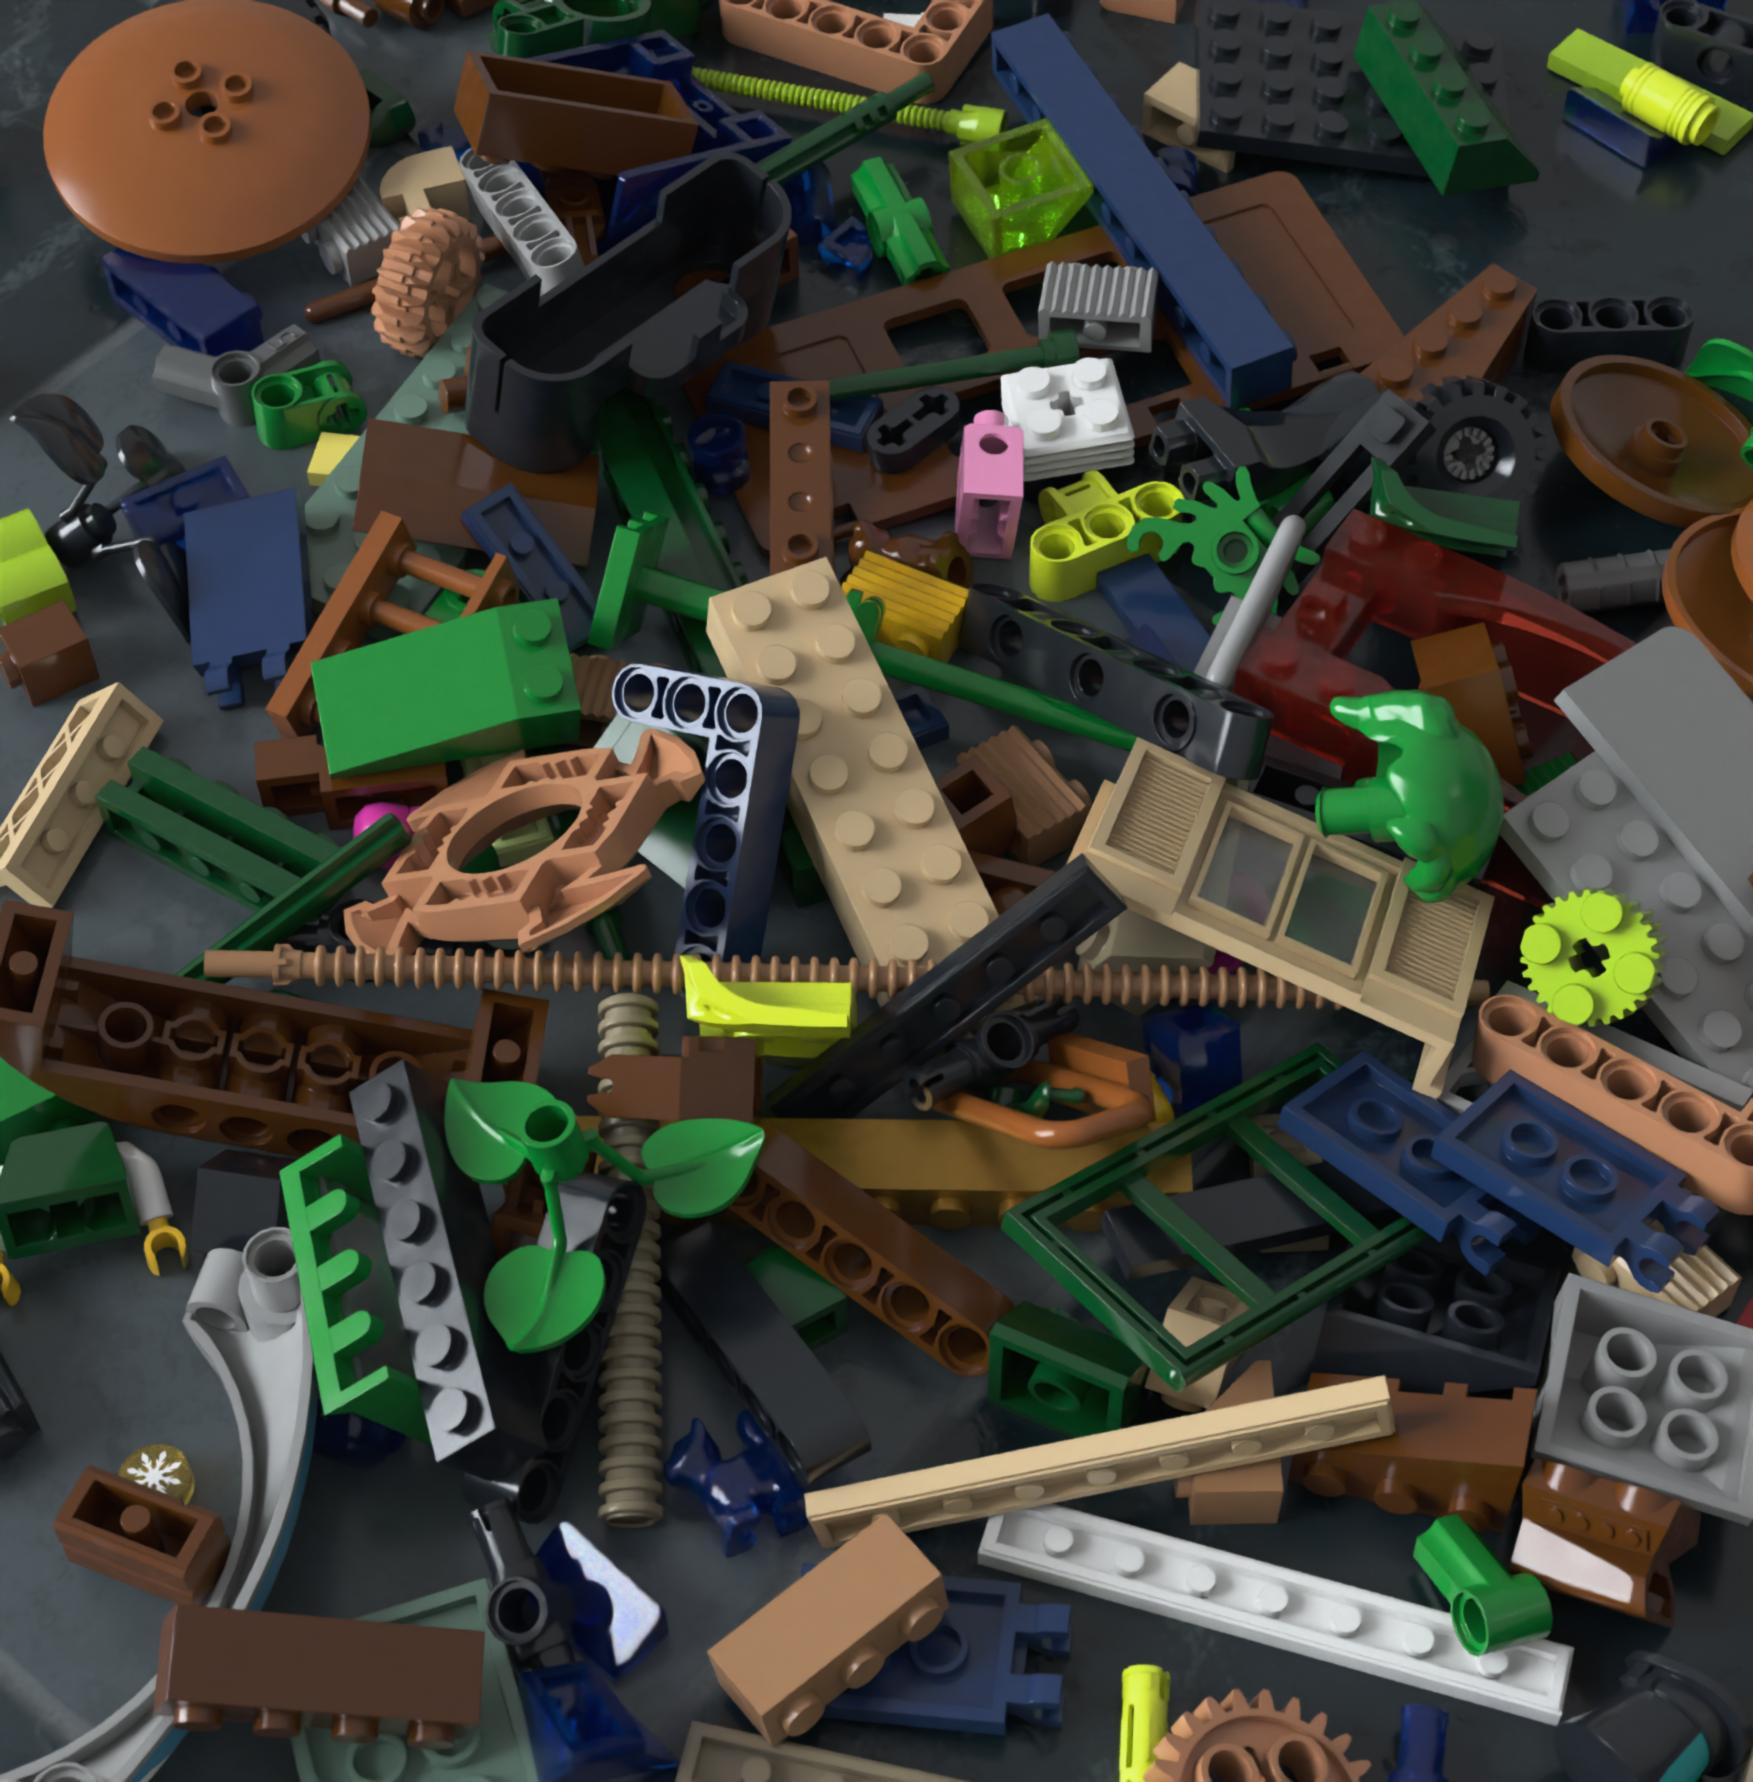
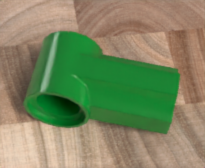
M1458 1514L1436 1519L1432 1527L1417 1537L1413 1557L1451 1604V1618L1455 1633L1463 1648L1471 1655L1479 1657L1548 1637L1552 1629L1553 1616L1549 1598L1540 1581L1532 1574L1526 1572L1512 1575L1473 1526L1465 1523Z

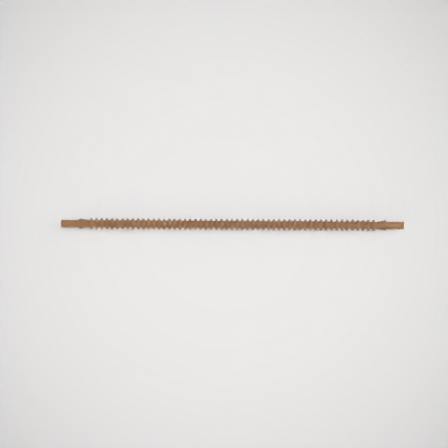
M275 944L274 951L205 950L204 955L205 977L273 978V985L288 986L294 980L315 979L316 985L322 987L326 979H334L337 987H343L347 979L355 980L358 988L365 985V980H375L377 988H382L385 981L392 980L395 981V986L399 989L404 987L405 981H414L417 989H422L426 981H432L435 983L436 989L440 990L444 987L445 982L450 981L454 982L457 990L463 989L465 982L474 983L476 990H482L484 983H494L497 991L503 989L504 983L514 984L516 991H521L524 984L530 983L534 985V989L537 992L543 989L544 984H552L556 992L562 991L563 985L570 984L573 985L574 991L577 993L582 991L583 985H592L595 993H600L603 986L610 985L616 994L621 992L623 986H632L633 992L637 994L641 992L642 987L650 986L656 995L660 994L662 987H672V992L675 995L680 994L681 988L685 987V973L679 953L674 954L672 961H663L660 953H655L653 960L646 961L643 960L642 954L639 952L634 954L633 960H623L622 953L616 952L613 959L606 960L599 951L594 954L593 959H584L581 951H577L573 959H566L563 952L559 950L555 952L554 958L549 959L544 958V953L541 950L535 952L534 958H526L521 950H517L515 956L509 958L505 957L502 949H498L494 957L485 956L483 949L476 950L475 956L469 957L465 956V951L462 948L456 950L455 956L445 955L443 948H438L435 955L429 956L425 954V949L422 947L417 948L415 955H407L403 947H398L395 954L389 955L386 954L385 948L382 946L376 949L375 954H367L364 946L357 947L356 953L349 954L346 953V948L342 945L337 947L336 953H327L324 945L317 946L316 952H303V950H294L289 944ZM699 954L694 955L698 960H702ZM718 954L713 956L711 962H704L719 982L851 983L855 998L859 991L868 992V997L872 1000L877 997L878 992L882 991L887 992L890 1000L897 996L898 992H902L936 966V961L933 959L928 961L927 967H918L916 960L910 959L907 966L900 967L897 964V960L893 958L889 960L888 966H878V961L875 958H871L868 965L861 966L854 957L850 959L849 965H839L836 957H832L828 965H821L817 957H812L810 964L804 965L800 964L797 956H793L789 964L780 963L778 956H773L771 962L765 964L761 963L758 955L752 957L751 963H742L739 955H734L731 962L725 963L721 961V957ZM1065 963L1063 970H1054L1053 966H1051L1014 994L1023 995L1026 1003H1031L1035 995H1041L1045 1003H1051L1053 996H1062V1000L1066 1004L1071 1003L1073 996H1080L1084 1004H1090L1092 997L1097 996L1101 997V1002L1105 1005L1111 1002L1112 997H1119L1123 1005H1128L1131 998L1137 997L1144 1006L1149 1004L1150 998H1158L1162 1006H1167L1170 999L1176 998L1179 1005L1183 1007L1187 1006L1189 999H1197L1198 1005L1201 1007H1205L1210 999H1215L1217 1005L1222 1008L1227 1005L1228 1000H1235L1240 1008H1244L1248 1000H1254L1258 1008H1264L1266 1002L1270 1000L1274 1001L1276 1008L1279 1009L1285 1006L1286 1001H1293L1296 1009H1302L1305 1002L1308 1001L1312 1002L1314 1008L1318 1010L1323 1008L1325 1002H1331L1335 1010H1340L1343 1007L1276 975H1267V972L1260 968L1256 970L1255 975H1248L1245 967H1239L1236 974L1231 975L1228 974V970L1224 966L1218 968L1217 974H1209L1206 966H1201L1198 969V973L1192 974L1185 965L1179 968L1178 973H1170L1169 966L1162 965L1159 972L1153 973L1149 965L1146 964L1141 966L1140 972H1132L1128 964L1122 965L1121 971L1114 972L1111 965L1107 963L1103 964L1101 971H1093L1092 965L1089 963H1085L1081 971H1075L1071 963ZM1473 980L1466 1006H1482L1483 1002L1490 998L1488 980ZM1014 995L1011 998H1009L1006 1002H1012L1014 999Z

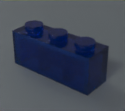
M119 247L101 258L111 298L171 346L176 345L218 357L226 352L236 350L251 352L264 343L260 324L263 315L258 303L249 293H240L227 283L215 267L211 265L205 266L203 263L183 264L159 261L136 255Z

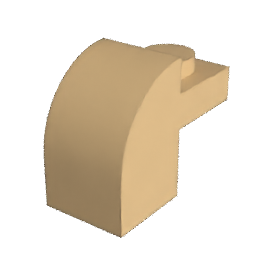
M452 146L409 156L393 165L381 181V202L400 225L402 220L406 216H412L417 208L427 209L428 207L437 210L443 208L456 212L458 216L471 221L465 177Z

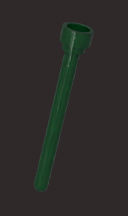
M1065 329L1049 332L1047 338L1038 340L1037 346L825 380H830V402L1014 373L1027 367L1043 369L1073 364L1080 360V352L1074 330Z

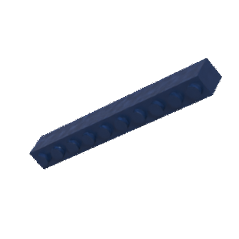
M1049 13L992 32L993 75L1128 266L1143 267L1146 271L1154 268L1158 271L1159 310L1229 408L1235 409L1292 388L1293 362L1297 360L1298 354L1291 333L1287 329L1281 330L1270 314L1265 298L1260 293L1255 294L1244 279L1243 271L1237 260L1234 258L1229 259L1219 246L1217 235L1210 224L1204 225L1194 212L1192 201L1187 192L1184 190L1179 191L1169 177L1164 161L1160 157L1155 158L1149 151L1139 127L1135 124L1130 125L1124 117L1118 99L1113 93L1105 91L1099 83L1093 65L1089 61L1084 62L1077 53L1069 32H1062Z

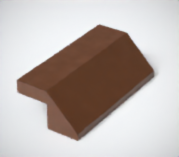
M368 418L352 532L368 534L380 512L384 511L403 518L413 541L485 552L460 519L463 510L512 482L571 564L576 567L587 568L596 512L600 455L589 454L587 458L576 466L563 471L533 473L505 464L470 434Z

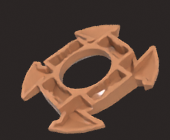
M652 728L645 730L641 734L632 764L619 762L613 748H588L528 758L523 748L483 766L445 788L408 816L406 820L412 831L415 832L412 836V841L404 848L381 883L389 897L374 904L363 901L344 909L347 936L356 949L359 946H364L367 954H375L376 949L382 946L385 948L386 954L389 955L395 954L398 947H403L407 955H412L424 938L451 942H496L518 939V945L522 953H529L620 905L652 878L645 864L630 868L626 867L637 854L665 810L680 800L690 802L706 780L696 752L679 737ZM581 809L573 825L557 841L533 857L516 865L493 872L479 874L461 872L470 861L502 835L547 816L567 810Z

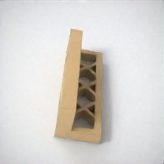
M120 682L86 696L77 702L0 827V887L7 885L29 904L49 908L54 907L103 824L95 795L110 780L123 786L127 784L131 777L127 762L142 746L149 747L164 721Z

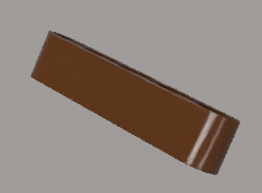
M752 1123L764 1129L766 1143L746 1187L728 1208L952 1372L960 1376L972 1378L984 1375L988 1371L990 1332L995 1322L1015 1307L1013 1302L993 1285L779 1129L767 1123Z

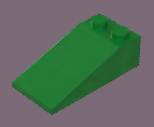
M558 598L494 607L310 662L330 780L519 751L523 748L527 750L579 742L581 707Z

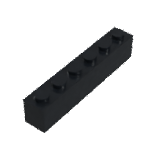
M402 1059L349 1092L436 1462L491 1482L548 1448L524 1355L509 1350L503 1338L490 1322L484 1306L485 1283L489 1273L499 1259L479 1182L471 1180L459 1170L448 1147L444 1114L449 1083Z

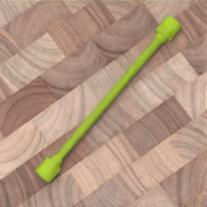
M646 59L642 63L626 69L600 70L670 81L676 85H687L697 89L700 87L702 90H713L714 92L719 90L720 93L744 95L754 99L757 97L759 100L762 98L765 101L770 100L771 102L776 100L777 103H789L790 105L795 104L802 107L808 106L811 109L814 107L816 110L821 109L825 111L827 109L828 112L833 111L835 113L839 111L843 113L867 99L865 96L862 98L859 95L854 96L853 94L848 96L847 93L842 94L841 92L835 94L834 91H823L819 88L816 90L814 87L810 89L808 86H805L803 88L802 85L797 87V85H790L789 83L784 85L783 82L765 81L762 78L759 80L756 77L752 78L750 76L746 78L744 75H733L732 73L727 74L720 71L714 72V70L708 71L705 68L702 70L699 67L695 68L693 66L689 68L687 65H676L675 63L670 64L669 62L664 63L663 61L658 62L651 59ZM964 104L962 111L951 109L945 113L944 110L938 112L937 109L932 110L931 108L925 109L923 106L919 108L917 105L913 107L909 105L897 112V117L892 123L898 122V124H903L904 122L905 125L908 126L910 124L913 127L917 124L919 128L923 126L925 129H928L930 127L931 130L936 128L937 131L943 129L947 135L957 137L960 140V145L973 147L975 142H980L982 148H1002L1007 132L1008 112L1003 109Z

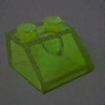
M1047 118L949 151L951 200L989 259L1055 239L1093 194L1092 182Z

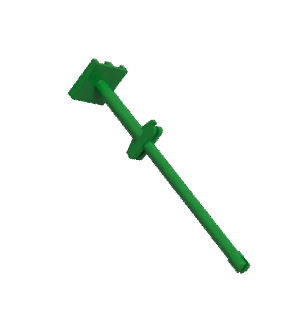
M647 510L644 512L643 519L635 516L629 519L628 527L623 525L616 527L587 644L610 651L641 631L647 604L707 623L709 598L727 591L657 570L670 517ZM852 588L848 592L846 599L883 675L1131 752L1137 736L1061 698L878 642L877 639L886 609L884 601L877 596H870L861 603L863 591Z

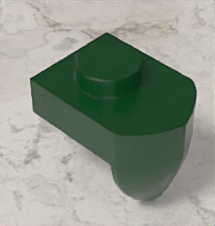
M366 67L359 70L370 106L371 138L369 148L386 147L412 133L416 126V118L403 93L392 82L383 80Z

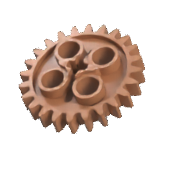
M1234 1689L1220 1704L1210 1696L1193 1712L1194 1715L1188 1711L1182 1714L1170 1728L1172 1733L1168 1732L1155 1746L1153 1752L1159 1759H1156L1144 1772L1142 1779L1146 1782H1212L1209 1776L1210 1772L1219 1776L1224 1782H1292L1283 1774L1279 1766L1280 1763L1287 1766L1294 1773L1298 1782H1360L1359 1778L1372 1765L1369 1760L1348 1762L1343 1755L1352 1739L1348 1733L1338 1736L1332 1741L1323 1735L1327 1724V1715L1321 1712L1309 1723L1300 1720L1301 1708L1298 1698L1293 1697L1280 1711H1275L1269 1690L1263 1689L1248 1705L1241 1691Z

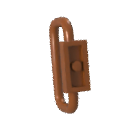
M1070 1032L1049 1040L1050 1062L1047 1063L1033 1058L998 1083L1020 1082L1038 1087L1043 1082L1051 1081V1088H1081V1090H1085L1084 1104L1056 1103L1093 1115L1068 1121L1045 1120L967 1094L970 1091L966 1089L937 1103L932 1108L939 1113L1047 1149H1073L1093 1145L1129 1133L1144 1124L1156 1121L1149 1055Z

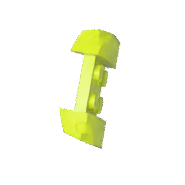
M680 955L685 973L687 1019L699 1023L700 1036L764 1038V1063L804 1067L839 1039L850 1038V1031L857 1026V1002L851 983L719 982L707 964L702 960H698L693 955Z

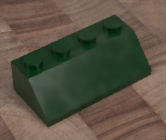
M1401 0L1368 6L1353 57L1374 87L1441 195L1448 196L1537 181L1540 172L1448 33L1417 0Z

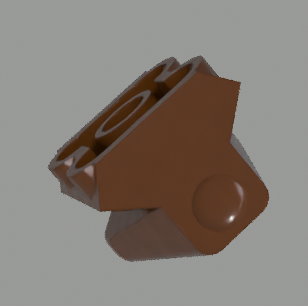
M1535 1458L1522 1484L1523 1520L1509 1572L1512 1575L1523 1572L1530 1573L1540 1581L1546 1590L1672 1629L1675 1615V1595L1668 1564L1697 1545L1701 1513L1681 1500L1651 1490L1612 1481L1569 1466Z

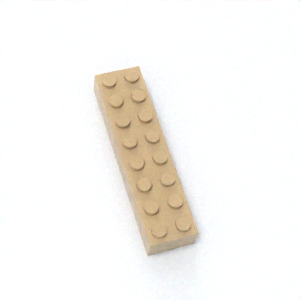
M827 557L710 597L706 633L727 678L782 688L790 692L797 701L800 709V723L786 805L860 965H868L871 958L877 959L878 966H888V962L892 958L897 960V964L900 967L907 966L910 959L916 960L918 967H927L930 959L935 960L937 965L997 919L999 915ZM887 992L877 993L876 999L881 1008L890 999ZM1014 995L1012 1002L1008 1003L1005 1001L990 1014L1002 1010L1010 1011L1014 1009L1023 1011L1036 1004L1039 998L1035 995L1031 1003H1026L1023 995ZM945 1048L938 1052L936 1055H934L932 1058H930L927 1062L945 1053Z

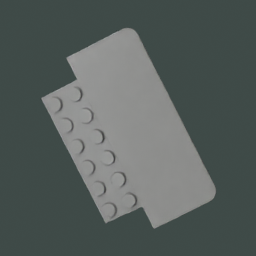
M1669 626L1659 630L1566 687L1555 698V703L1595 751L1504 813L1500 835L1554 901L1559 896L1568 895L1569 892L1590 888L1604 890L1610 888L1614 889L1615 894L1627 893L1628 902L1637 899L1641 901L1640 908L1643 911L1649 909L1654 911L1651 920L1653 922L1661 921L1662 926L1657 931L1661 935H1667L1668 939L1662 943V949L1668 950V955L1661 958V962L1667 965L1665 971L1658 973V976L1663 981L1661 985L1652 988L1656 994L1646 1000L1647 1005L1642 1007V1010L1682 1058L1753 1089V887L1748 880L1753 872V703L1694 634L1680 627ZM1590 944L1603 961L1610 958L1608 948L1604 944L1599 946H1592Z

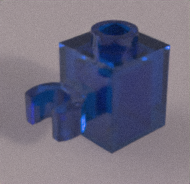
M1208 1002L1205 1007L1194 1005L1150 1015V1020L1142 1021L1143 1046L1145 1051L1152 1054L1153 1074H1155L1170 1103L1182 1113H1188L1242 1084L1240 1025L1211 1002Z

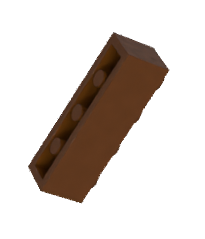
M175 1604L162 1621L153 1715L174 1717L173 1726L187 1731H216L222 1729V1721L253 1723V1733L265 1737H295L301 1734V1727L331 1729V1739L342 1743H373L378 1741V1733L408 1735L407 1745L414 1748L431 1750L454 1747L455 1739L463 1738L479 1726L485 1631Z

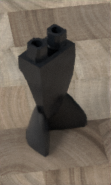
M1355 371L1339 373L1319 384L1282 411L1232 409L1217 405L1206 397L1179 402L1174 422L1154 428L1149 453L1159 466L1176 462L1182 464L1178 482L1180 491L1188 500L1199 502L1211 499L1203 490V484L1206 481L1223 488L1233 499L1240 500L1236 488V472L1239 467H1246L1250 474L1255 496L1258 502L1282 493L1312 473L1333 452L1382 394L1363 375ZM1364 450L1342 474L1341 478L1352 485L1371 464V457L1374 456Z

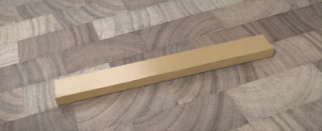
M1384 1375L805 1493L806 1515L823 1548L828 1549L843 1546L885 1512L904 1533L1392 1435L1396 1432L1390 1395Z

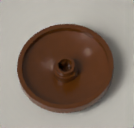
M1603 355L1588 358L1573 366L1565 375L1552 398L1550 406V417L1554 433L1574 465L1591 482L1615 500L1652 519L1677 527L1688 528L1707 516L1732 513L1736 508H1744L1753 499V469L1740 456V449L1751 435L1750 430L1753 426L1731 403L1705 384L1661 363L1624 355Z

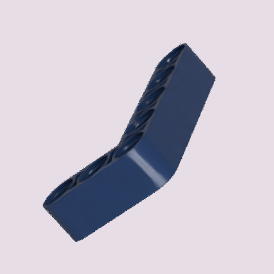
M630 664L619 672L612 687V701L615 710L622 718L631 722L710 738L704 770L706 780L701 788L675 954L693 956L699 954L703 962H711L715 954L720 955L721 961L725 963L731 962L734 955H739L742 963H751L754 955H758L761 960L800 723V709L797 701L790 692L778 687L678 668ZM682 987L680 995L686 999V989Z

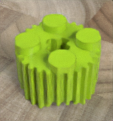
M1590 888L1569 892L1568 895L1555 898V903L1543 906L1544 913L1533 917L1532 920L1535 924L1525 930L1520 946L1523 957H1520V962L1528 964V969L1522 972L1523 977L1531 978L1532 983L1527 987L1529 991H1538L1539 995L1536 998L1538 1004L1546 1001L1548 1003L1547 1012L1550 1014L1554 1013L1559 1020L1574 1025H1581L1588 1021L1589 1026H1596L1602 1022L1605 1025L1635 1013L1636 1010L1647 1005L1646 1000L1656 994L1652 988L1661 985L1663 981L1658 976V973L1666 970L1667 965L1661 962V958L1668 955V950L1662 949V943L1668 940L1667 935H1661L1657 931L1662 926L1661 921L1653 922L1651 920L1654 911L1652 909L1643 911L1640 908L1641 901L1637 899L1628 902L1627 893L1615 894L1614 889L1610 888L1604 890ZM1586 940L1592 946L1604 944L1608 948L1610 958L1601 961L1606 968L1604 973L1599 974L1595 967L1586 968L1583 964L1581 953L1586 952L1582 947Z

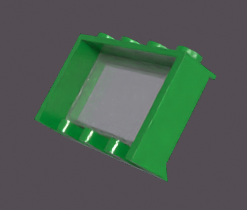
M339 1134L279 1171L324 1416L356 1413L432 1446L362 1145Z

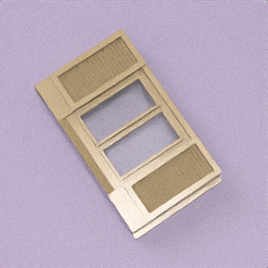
M1137 737L1117 783L1114 784L1104 779L1067 864L1083 853L1123 895L1128 907L1127 909L1424 1042L1412 1090L1438 1100L1443 1091L1495 897L1466 884L1455 890L1447 900L1436 903L1424 902L1403 882L1404 877L1417 864L1416 861L1407 857L1400 861L1345 835H1329L1328 838H1325L1319 831L1316 822L1225 782L1226 777L1212 773L1177 754Z

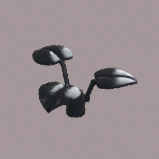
M60 394L36 395L19 405L10 413L8 419L26 430L46 455L68 477L82 484L70 505L59 512L61 519L45 532V539L58 561L67 567L75 568L91 556L100 562L108 555L133 550L134 559L142 577L177 626L186 643L190 642L186 551L174 542H167L161 546L152 535L111 543L113 533L117 530V524L113 515L144 490L147 491L156 506L165 513L180 512L190 504L193 496V485L183 464L171 452L167 451L162 441L151 431L138 425H130L120 431L115 443L120 461L138 482L107 506L99 503H93L92 505L84 504L96 483L103 478L105 469L108 466L107 460L100 454L104 446V439L100 429L79 404Z

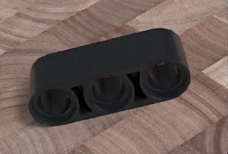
M1674 295L1546 298L1537 302L1532 309L1524 348V358L1533 369L1545 373H1568L1579 362L1603 355L1633 356L1675 368L1684 360L1695 318V311L1692 305L1685 299Z

